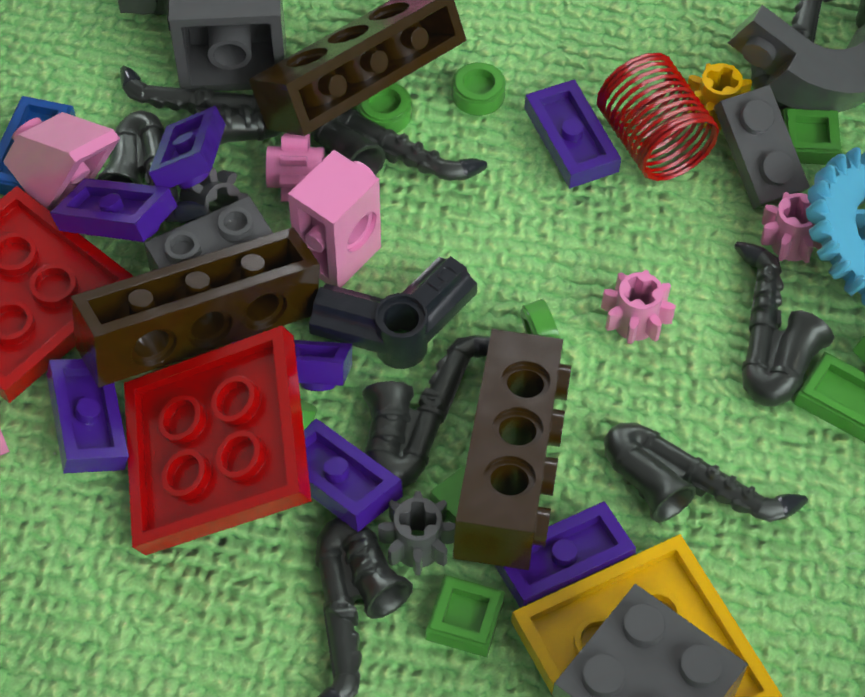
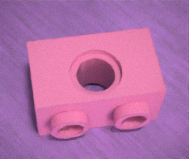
M333 150L288 193L291 228H295L320 263L319 279L327 284L342 288L381 248L380 180L364 163L351 161L336 150Z

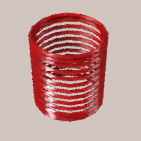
M645 53L629 59L617 67L605 79L598 92L597 106L609 125H611L613 131H615L617 137L647 179L653 181L670 180L685 174L706 158L717 142L719 134L717 123L710 116L699 98L696 97L695 92L692 91L690 85L682 77L681 72L678 71L667 55L662 53ZM652 66H665V67H667V68H655V69H652V70H649V71L640 73V74L637 75L636 77H634V78H632L631 80L627 81L617 92H615V94L613 95L612 99H611L610 102L608 103L607 109H606L607 100H608V98L610 97L611 93H612L613 90H614L617 86H619L626 78L630 77L631 75L635 74L636 72H638V71H640V70H643V69H646V68H649V67H652ZM657 72H667V74L654 76L632 87L625 95H623L619 99L616 106L611 111V107L614 104L617 97L631 84L635 83L636 81L640 80L645 76ZM665 78L663 82L651 85L646 89L642 90L641 92H639L638 94H636L623 106L621 111H618L621 104L632 93H634L635 91L642 88L648 83ZM657 89L653 94L641 100L634 107L629 108L637 99L647 94L648 92ZM659 105L655 110L641 118L646 112ZM661 112H663L661 115H659L658 117H656L654 120H652L651 122H649L648 124H646L651 118H653V117H655L656 115H658V114H660ZM667 119L666 121H664L663 123H661L660 125H658L657 127H655L654 129H652V128H653L654 126H656L658 123H660V122H662L663 120ZM701 123L695 134L681 148L664 158L647 162V159L661 156L680 145L693 132L696 125ZM706 123L705 131L700 140L686 154L662 167H646L664 163L685 151L697 139ZM688 125H691L679 140L667 148L651 154L653 150L663 147L675 139ZM711 126L710 137L708 138L704 146L692 158H690L683 164L673 169L667 170L671 167L678 165L679 163L690 157L702 145L703 141L709 133Z

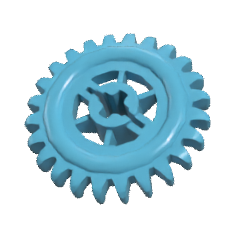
M855 147L845 155L838 154L834 156L825 167L815 174V184L808 189V200L811 205L806 208V217L811 223L815 224L809 229L811 239L822 245V248L816 252L821 261H830L832 264L828 273L835 280L843 278L846 281L844 290L850 296L856 292L860 293L862 304L865 306V210L857 209L860 204L865 203V152L861 154V149Z

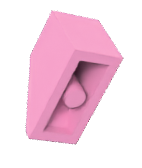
M64 112L44 122L37 117L27 121L13 133L12 139L14 142L3 162L26 193L49 211H52L84 178L95 179L120 140V137L114 129Z

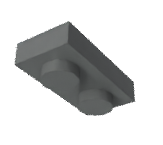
M770 85L722 100L714 106L715 113L753 209L782 200L783 193L785 192L789 194L802 193L810 188Z

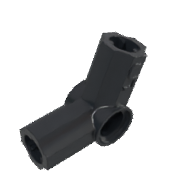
M450 256L446 259L438 257L402 293L392 294L384 299L325 283L324 287L319 288L313 302L309 332L315 336L341 343H352V346L377 352L378 358L392 368H411L420 363L427 354L428 342L477 294V282L470 276L466 266ZM398 329L409 330L410 332L402 334L395 333L393 331Z

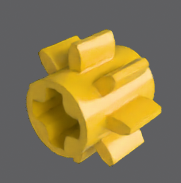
M708 63L705 66L702 78L690 75L687 84L690 85L696 97L699 98L710 116L713 117L718 128L722 129L714 106L722 100L749 92L752 80L743 79L741 72L734 65L725 63L711 65Z

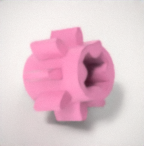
M284 133L281 136V146H267V188H281V202H289L288 193L325 158L324 147H310V134L301 136Z
M785 192L778 207L773 205H766L764 207L761 223L764 225L761 244L772 245V249L778 255L780 261L802 260L805 263H809L814 247L817 249L822 248L821 243L813 241L809 234V229L815 224L811 223L806 217V208L811 205L807 194H789Z
M649 270L625 275L622 272L618 273L615 290L604 289L601 308L608 312L606 330L616 329L622 337L627 339L628 344L647 338L655 342L658 341L662 324H672L676 305L667 302L671 288L670 283L661 284L656 277L649 274Z

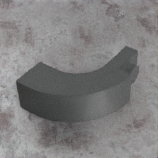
M762 5L736 28L728 41V44L743 54L750 64L760 67L770 75L764 86L770 85L776 101L795 109L842 112L855 108L865 102V24L855 32L846 49H829L810 41Z

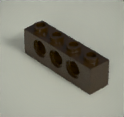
M390 0L250 78L249 82L267 130L306 136L467 40L454 0Z
M292 227L71 296L76 349L99 388L273 328L311 317L313 302L319 290L320 263L295 228Z
M497 329L491 330L455 522L453 559L529 570L533 545L546 546L551 508L539 507L540 494L553 496L558 458L546 457L548 446L560 447L565 411L553 409L555 399L567 401L572 365L560 363L563 339Z

